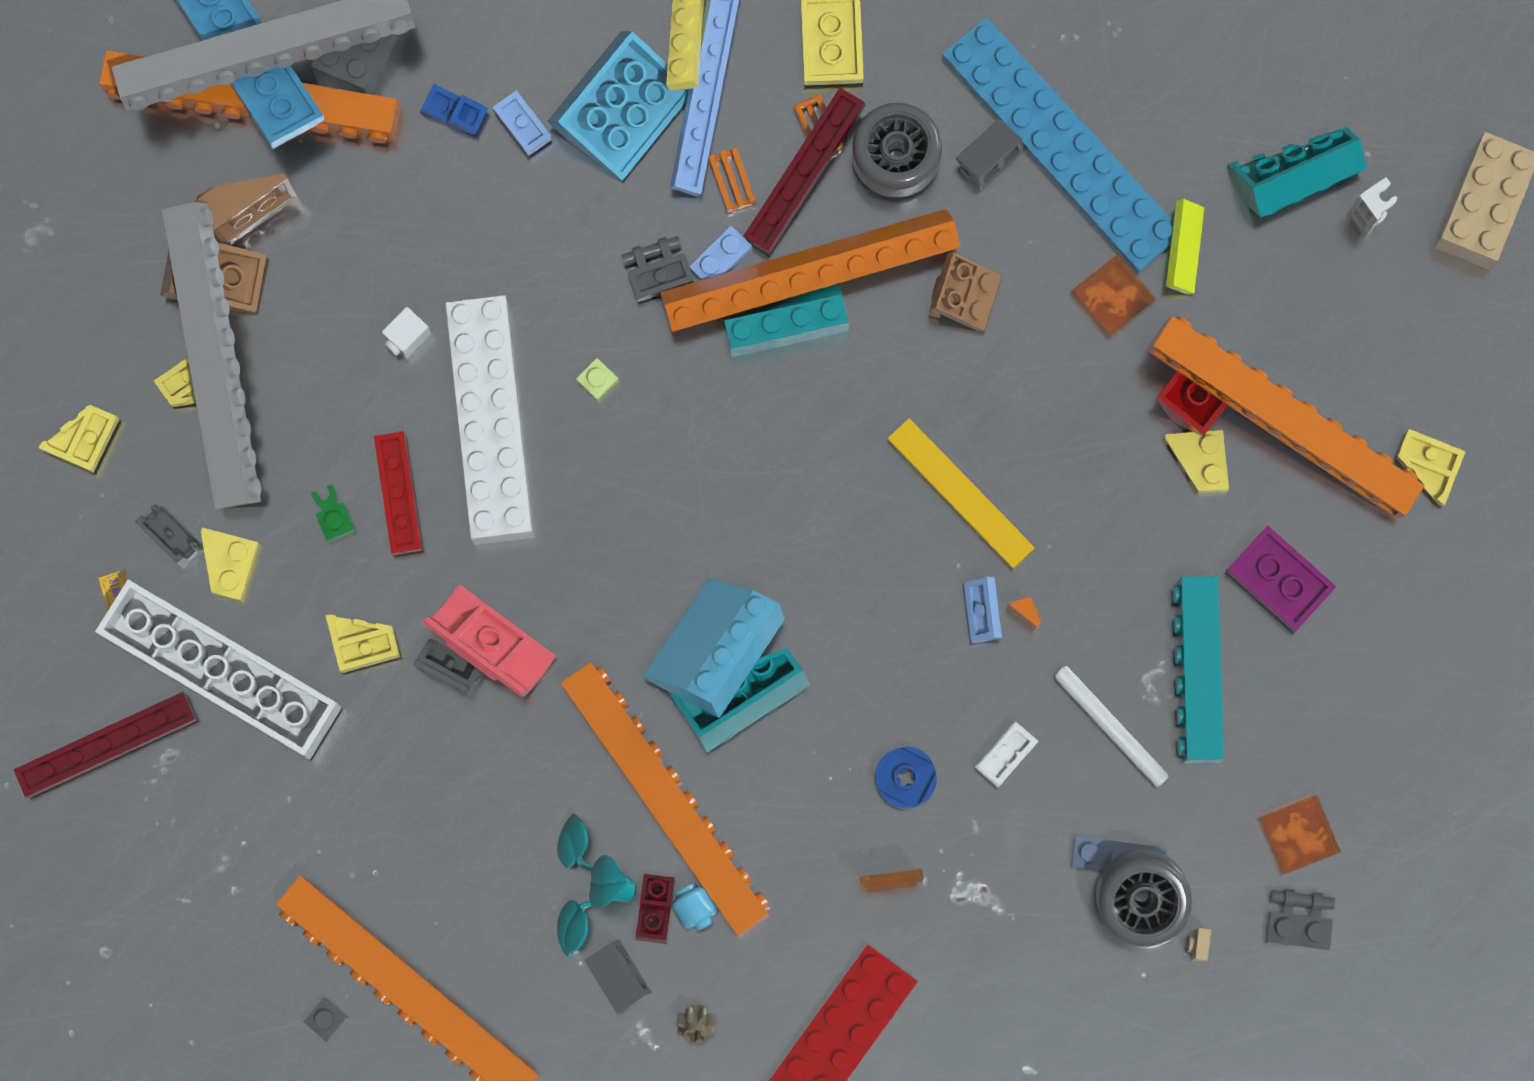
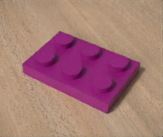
M1269 526L1257 536L1226 570L1229 575L1294 633L1337 587Z

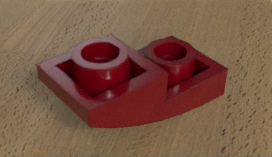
M644 874L636 940L667 943L674 877Z

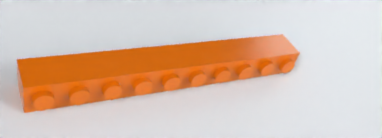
M106 50L99 85L108 97L121 100L112 66L137 60L144 56ZM303 83L322 112L325 120L310 128L311 131L326 134L328 131L339 132L340 136L351 139L363 136L368 137V140L375 143H386V140L395 141L401 111L398 99ZM219 84L206 88L200 93H188L178 96L169 102H160L165 103V106L179 110L184 106L194 108V111L202 114H211L214 111L223 113V116L231 119H240L241 116L252 118L230 84Z
M944 209L662 291L660 295L672 332L961 247L955 221L948 210Z
M1171 316L1163 323L1147 348V352L1180 372L1199 387L1211 393V395L1394 518L1398 519L1407 515L1425 486L1417 481L1419 478L1416 474L1407 469H1399L1392 464L1394 461L1388 455L1382 452H1374L1367 447L1368 443L1364 439L1356 435L1350 436L1342 430L1343 426L1339 422L1331 418L1325 419L1317 413L1318 409L1306 401L1302 403L1292 396L1293 392L1280 384L1276 386L1267 380L1268 376L1266 373L1255 367L1251 369L1242 363L1243 359L1235 352L1230 350L1226 352L1218 347V342L1213 337L1204 333L1202 335L1192 329V324L1186 319L1179 316L1176 318Z
M591 662L562 681V687L739 938L769 916L766 912V909L770 907L760 891L754 895L747 885L752 880L742 866L738 869L735 868L730 860L734 854L724 841L720 844L712 835L716 829L708 817L700 818L694 808L698 806V803L689 791L683 793L676 783L681 781L672 766L670 765L665 768L659 760L663 756L662 752L653 740L649 743L641 734L645 731V728L636 715L630 718L624 708L628 704L620 692L617 690L612 693L606 683L610 681V678L603 668L598 666L595 669Z
M299 876L275 904L281 909L279 915L292 926L297 922L305 929L302 933L305 938L316 946L321 942L329 950L326 955L338 965L345 962L353 970L349 974L362 985L366 982L370 983L376 988L373 994L384 1004L388 1005L390 1002L395 1004L400 1009L397 1015L410 1025L415 1021L424 1029L420 1033L433 1045H436L439 1041L445 1046L447 1051L444 1054L457 1065L463 1061L470 1067L471 1071L468 1074L476 1081H537L541 1076L306 878Z

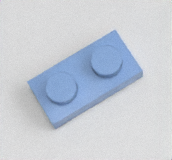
M517 90L492 107L495 114L527 156H530L552 140L550 133Z
M730 226L689 267L690 271L699 280L728 273L752 250V245Z
M984 577L964 582L971 643H981L1002 638L995 577Z

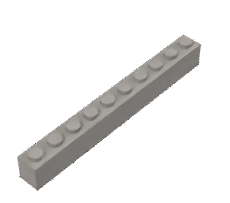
M340 0L112 66V71L120 99L126 111L142 110L150 104L161 101L169 102L178 96L188 93H200L206 88L219 84L228 85L236 79L247 76H259L267 70L286 68L295 62L305 59L314 60L329 52L345 51L351 46L364 42L372 43L381 37L391 34H403L409 29L416 27L408 0Z
M199 202L162 209L214 507L215 509H225L261 502L260 494L262 488L255 470L256 454L250 442L251 426L246 418L244 408L246 398L239 380L240 364L235 357L233 346L235 336L230 328L228 318L230 308L228 301L225 299L223 289L224 274L219 267L217 256L219 254V246L213 233V213L209 209L208 203Z

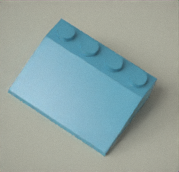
M620 31L547 122L570 143L620 181H623L687 102L689 89L670 91L666 85L668 64L633 31Z
M709 578L643 674V678L720 718L784 622L785 617L779 603L754 590Z

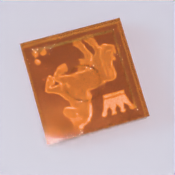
M1118 254L1071 291L1074 298L1109 338L1156 300Z
M1317 795L1258 818L1282 875L1341 852Z
M922 869L861 876L858 881L859 891L861 893L920 886L923 882Z

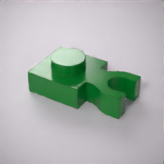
M332 484L327 486L330 495L326 500H321L317 491L311 493L315 503L322 508V511L315 513L328 543L356 532L344 502L336 505L337 493Z

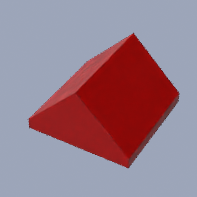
M1176 371L1156 397V400L1172 422L1201 436L1206 434L1227 407V404L1199 387L1178 371Z

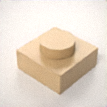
M1197 928L1194 934H1189L1187 952L1192 953V961H1208L1211 929Z

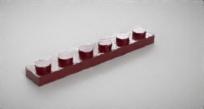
M839 87L743 235L748 242L770 254L866 106L864 101Z
M181 692L13 770L25 798H30L196 722L197 719L186 694Z

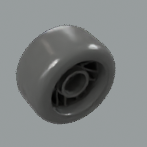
M906 103L884 104L870 111L857 126L852 143V161L858 177L872 191L887 197L899 198L910 196L924 189L933 180L939 169L942 155L941 135L933 119L920 108ZM900 149L904 155L894 157L889 154V151Z
M1136 849L1117 856L1105 867L1098 880L1096 902L1104 925L1117 939L1131 946L1155 947L1172 940L1185 927L1192 910V892L1184 872L1174 860L1158 851ZM1141 890L1151 891L1149 899L1142 902L1135 899V894Z

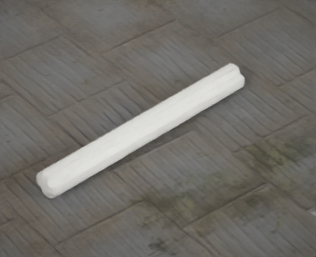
M1064 666L1055 674L1054 677L1156 787L1168 779L1169 776L1166 771L1069 667Z

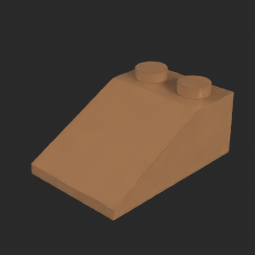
M278 174L207 188L199 193L197 200L194 202L208 203L214 217L213 233L222 244L228 245L294 198L296 193L286 175Z
M218 243L219 254L217 256L219 267L224 274L223 289L225 299L229 303V308L231 310L256 313L267 255ZM168 251L160 296L178 300Z

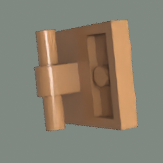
M955 252L947 253L941 275L937 277L932 292L934 297L929 315L940 318L942 314L978 332L985 331L1002 275Z

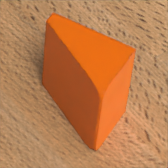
M1028 596L1008 604L1007 609L1031 629H1039L1041 620L1032 597Z

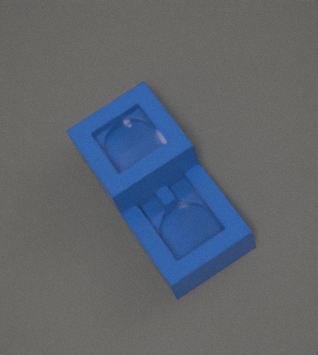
M433 84L420 112L449 126L475 135L488 108L464 95L460 97Z

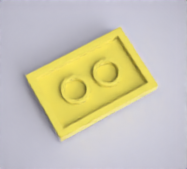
M801 0L804 85L863 83L860 0Z

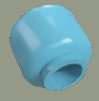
M693 883L674 894L676 899L672 902V908L683 928L690 929L695 927L698 932L714 923L711 917L717 913L718 908L703 886L698 887L696 883Z

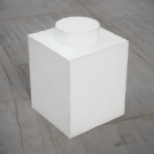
M406 307L382 331L386 339L383 344L395 356L401 353L407 359L432 333L429 327Z

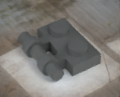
M678 236L670 239L663 237L657 240L658 243L643 248L637 246L632 248L631 252L621 255L625 266L637 263V269L628 271L637 302L658 296L662 291L694 282L685 254L672 256V250L682 247ZM662 254L664 260L647 265L645 259Z
M1285 888L1284 891L1272 890L1271 902L1281 903L1282 913L1269 912L1266 943L1330 951L1333 919L1321 918V910H1334L1335 898L1324 897L1323 893L1313 892L1312 895L1295 893L1294 889ZM1294 905L1310 907L1309 916L1293 914Z

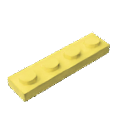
M673 0L666 81L670 91L698 88L704 0Z

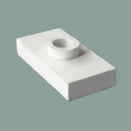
M1015 721L975 766V769L998 788L1033 749L1038 740Z

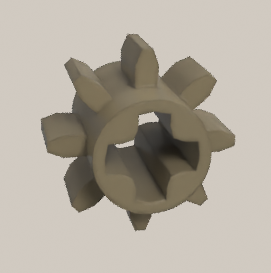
M691 1005L686 1008L685 1014L678 1013L677 1034L684 1035V1039L688 1043L701 1044L706 1041L707 1035L714 1036L715 1015L708 1014V1010L704 1006Z

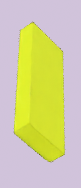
M1181 199L1176 200L1166 287L1184 294H1194L1205 207Z

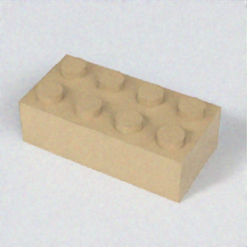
M1484 132L1475 146L1434 248L1491 270L1499 260L1534 173V151Z

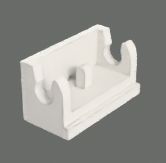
M1387 177L1360 194L1349 211L1366 236L1372 232L1376 225L1385 219L1387 215L1386 210L1391 208L1397 201V196L1391 197L1386 202L1382 201L1379 197L1380 193L1384 192L1391 185Z

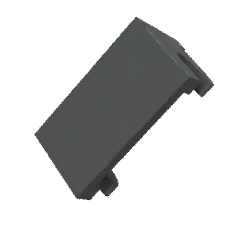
M999 118L956 157L957 162L962 166L960 170L980 190L984 189L1024 152L1022 138Z
M157 504L151 506V513L146 517L140 516L135 523L184 569L204 549L203 545L163 506L159 507Z
M433 638L427 640L413 664L416 669L469 697L483 674L452 649Z
M620 940L608 944L584 960L617 1014L652 993Z

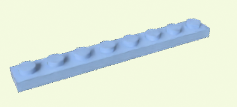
M739 0L706 1L703 16L698 88H691L688 92L670 184L671 189L693 196H698L702 193Z

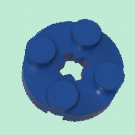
M914 747L896 748L886 753L879 761L875 772L876 789L883 800L891 806L900 809H913L925 803L931 797L936 787V771L930 757ZM910 770L914 783H907L905 786H902L900 784L901 779L897 777V774Z

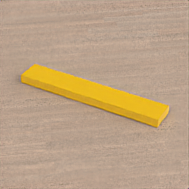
M910 418L887 438V441L1012 570L1035 550V547Z

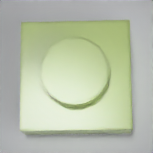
M596 358L576 378V381L598 402L619 382V379Z

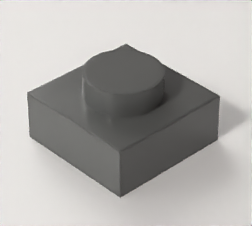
M323 998L303 1022L325 1042H329L349 1018L326 998Z

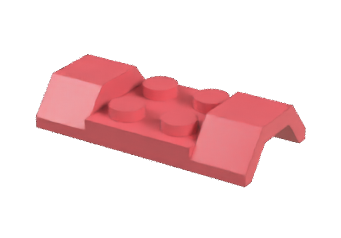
M460 584L452 592L446 603L432 617H427L423 622L426 627L447 641V647L493 681L498 679L521 697H525L539 682L556 657L555 654Z

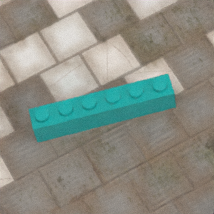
M1181 576L1178 580V585H1173V602L1178 603L1179 615H1174V633H1179L1180 645L1175 646V663L1180 664L1181 676H1176V694H1181L1182 706H1177V724L1182 725L1183 737H1178V755H1183V763H1221L1224 760L1218 576Z

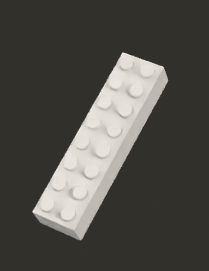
M506 295L446 302L471 540L474 545L535 538L510 311Z
M127 580L95 631L103 638L309 760L342 708L335 701L130 580Z

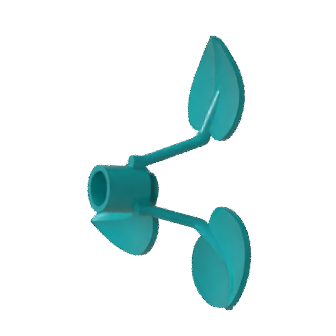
M571 814L561 830L557 845L558 857L560 862L566 867H572L576 862L579 866L590 870L592 881L590 882V901L582 902L578 906L576 901L569 900L563 906L558 917V941L563 953L567 957H571V954L576 952L585 941L588 932V918L584 910L587 907L604 908L612 901L628 903L633 899L635 893L633 879L626 877L621 872L612 857L602 855L596 860L594 865L582 859L581 856L585 854L588 848V835L582 820L577 814Z

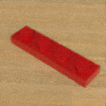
M405 432L374 436L391 554L393 556L423 551Z

